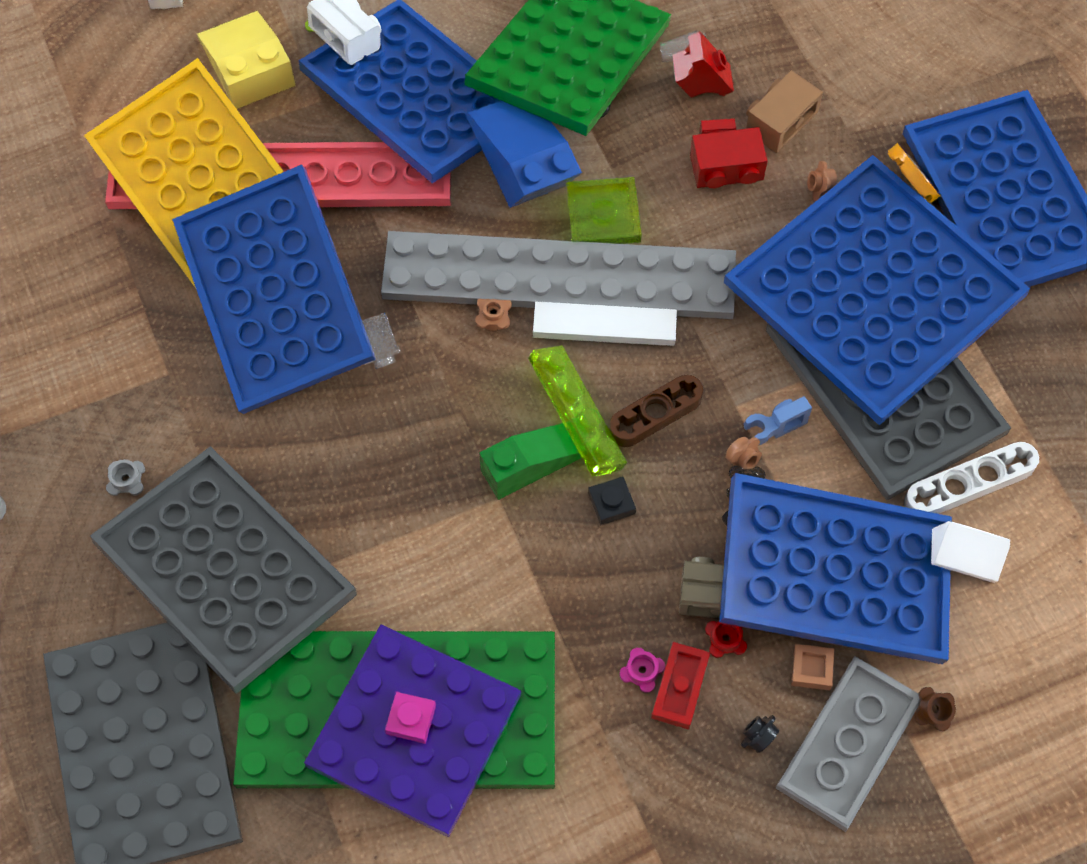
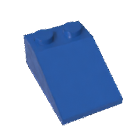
M502 100L466 114L509 208L567 186L582 173L567 140L551 121Z

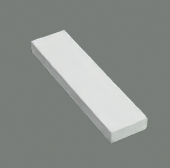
M535 302L533 338L675 346L677 310Z

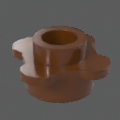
M931 687L922 688L919 691V710L914 714L915 721L921 726L930 724L935 726L938 731H946L949 729L956 713L954 697L950 693H936ZM934 705L937 707L936 713L932 711Z

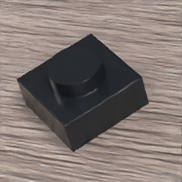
M623 476L588 487V494L600 525L636 514L635 504Z

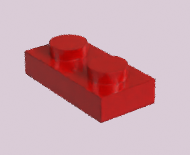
M676 642L672 643L651 719L690 729L711 652Z

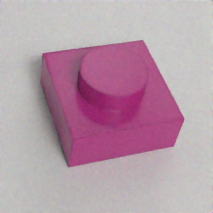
M396 692L385 728L386 734L425 744L436 708L435 701Z

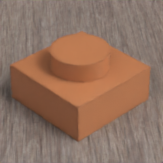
M795 644L793 648L791 686L830 690L833 682L834 648Z

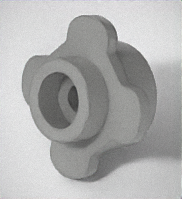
M125 459L112 462L108 467L110 482L106 485L107 492L112 496H117L119 493H130L133 496L139 495L144 488L141 483V476L145 472L144 464L140 461L132 462ZM124 476H129L127 481L122 480Z

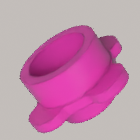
M634 648L630 652L627 666L620 669V678L625 683L632 682L638 685L642 692L649 693L655 689V680L658 674L664 672L665 663L661 658H656L653 654L644 651L642 648ZM644 667L646 672L640 673L639 668Z

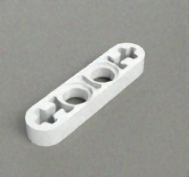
M1016 442L918 481L909 488L904 498V506L940 514L1031 476L1039 463L1038 451L1026 442ZM1016 455L1019 459L1026 458L1028 460L1025 467L1019 462L1011 465L1008 471L1006 469V465L1010 464ZM982 466L993 468L997 472V480L985 481L979 476L978 468ZM950 479L959 480L964 485L965 492L960 495L952 494L946 489L945 482ZM935 490H937L938 495L930 499L927 507L923 502H915L918 494L922 498L933 495Z

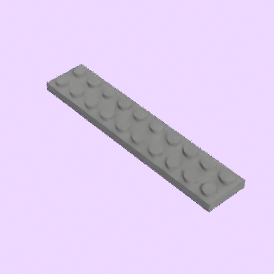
M388 231L381 295L382 299L474 305H477L478 299L510 300L512 307L535 308V302L673 309L677 310V316L733 319L735 293L724 283V277L736 267V250Z

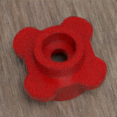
M710 621L705 628V633L710 636L711 641L710 654L715 658H721L724 654L735 653L736 655L744 654L747 649V643L742 639L743 627L720 623L719 621ZM728 635L730 639L724 641L722 637Z

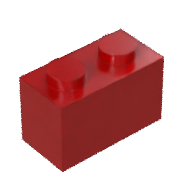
M760 127L692 135L690 158L697 188H719L723 185L737 183L752 184L764 180L767 157Z

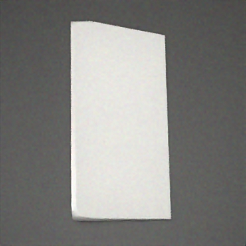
M948 521L932 529L931 564L995 583L998 582L1007 557L1010 539Z

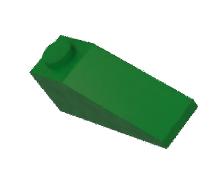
M573 420L511 436L479 452L480 468L496 498L500 500L593 453L595 448L578 420Z

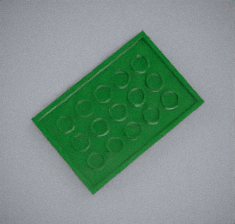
M528 0L465 74L464 85L587 136L669 26L671 14L637 0Z

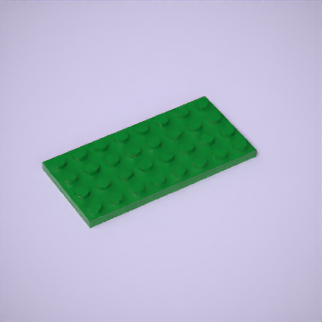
M313 631L241 690L233 784L236 788L349 789L307 768L304 762L377 631ZM397 631L521 690V697L474 789H555V631Z

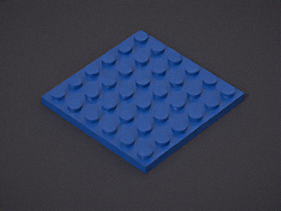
M874 155L863 162L724 277V283L878 425H881L1014 308L1030 291L1026 284Z

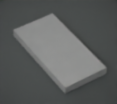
M854 656L780 779L776 789L846 832L920 704L919 694Z

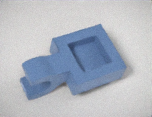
M805 396L795 401L788 399L778 404L770 417L762 414L750 415L745 420L744 428L748 430L754 426L760 427L763 432L758 433L755 437L760 440L759 445H762L772 436H775V438L781 437L807 424L812 406Z

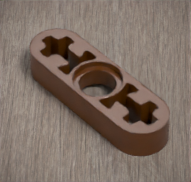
M681 375L616 412L610 420L609 435L611 440L618 446L631 447L692 412L701 404L703 395L702 383L692 375ZM683 388L686 392L693 390L692 398H689L687 395L678 398L680 389ZM676 399L675 408H674L672 401ZM657 403L664 406L667 413L661 418H653L647 414L646 408L651 404ZM637 413H639V416H640V421H638V422H637ZM624 423L625 426L634 424L632 433L628 434L625 430L619 432L620 424Z

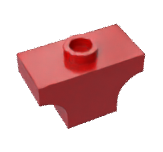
M700 31L688 36V47L672 55L675 82L690 98L703 93H717L725 96L734 92L731 66L727 62L722 50H717Z

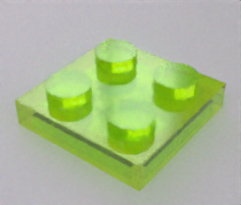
M635 177L566 182L572 242L641 243L642 233Z

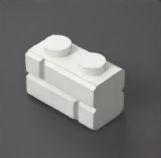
M313 0L308 3L309 27L348 64L352 65L363 59L364 55L368 56L379 50L381 46V25L375 16H368L361 10L357 0Z

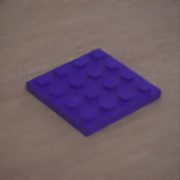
M381 624L304 764L307 768L449 838L521 697V690ZM396 692L435 701L436 708L425 744L386 734L385 728Z

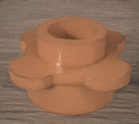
M820 161L817 169L811 171L808 176V189L813 191V200L815 202L837 184L835 170L827 168L825 161Z
M477 300L479 315L476 316L475 323L478 327L497 331L506 329L510 325L508 310L512 307L510 300ZM492 310L497 312L496 314H490Z
M741 437L729 446L726 452V459L733 465L731 469L733 474H741L743 471H749L757 465L762 456V453L758 450L759 439L753 437L749 440L747 437Z

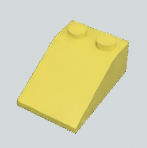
M258 11L197 34L229 100L236 109L296 86L291 62L276 34Z

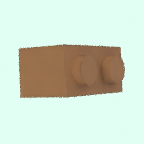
M791 70L782 80L780 78L776 79L761 100L756 99L749 106L746 113L748 116L746 129L760 127L763 144L778 153L819 112L823 92Z

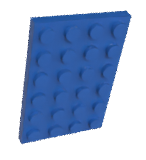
M396 0L373 14L381 25V46L379 50L368 56L364 55L363 59L350 65L326 43L300 59L299 70L433 184L482 151L466 114L501 100L465 86V74L477 60L405 2Z
M1028 90L905 125L902 134L921 171L939 192L940 197L936 200L944 215L1024 284L1031 287L1087 269V194Z
M303 165L294 167L172 219L240 413L245 414L376 359L309 176Z
M735 473L731 478L719 622L944 664L949 660L951 570L931 564L932 529L945 522L952 521V516Z

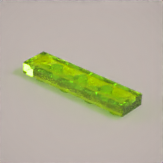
M563 345L534 349L528 359L592 477L621 471L627 464V461Z

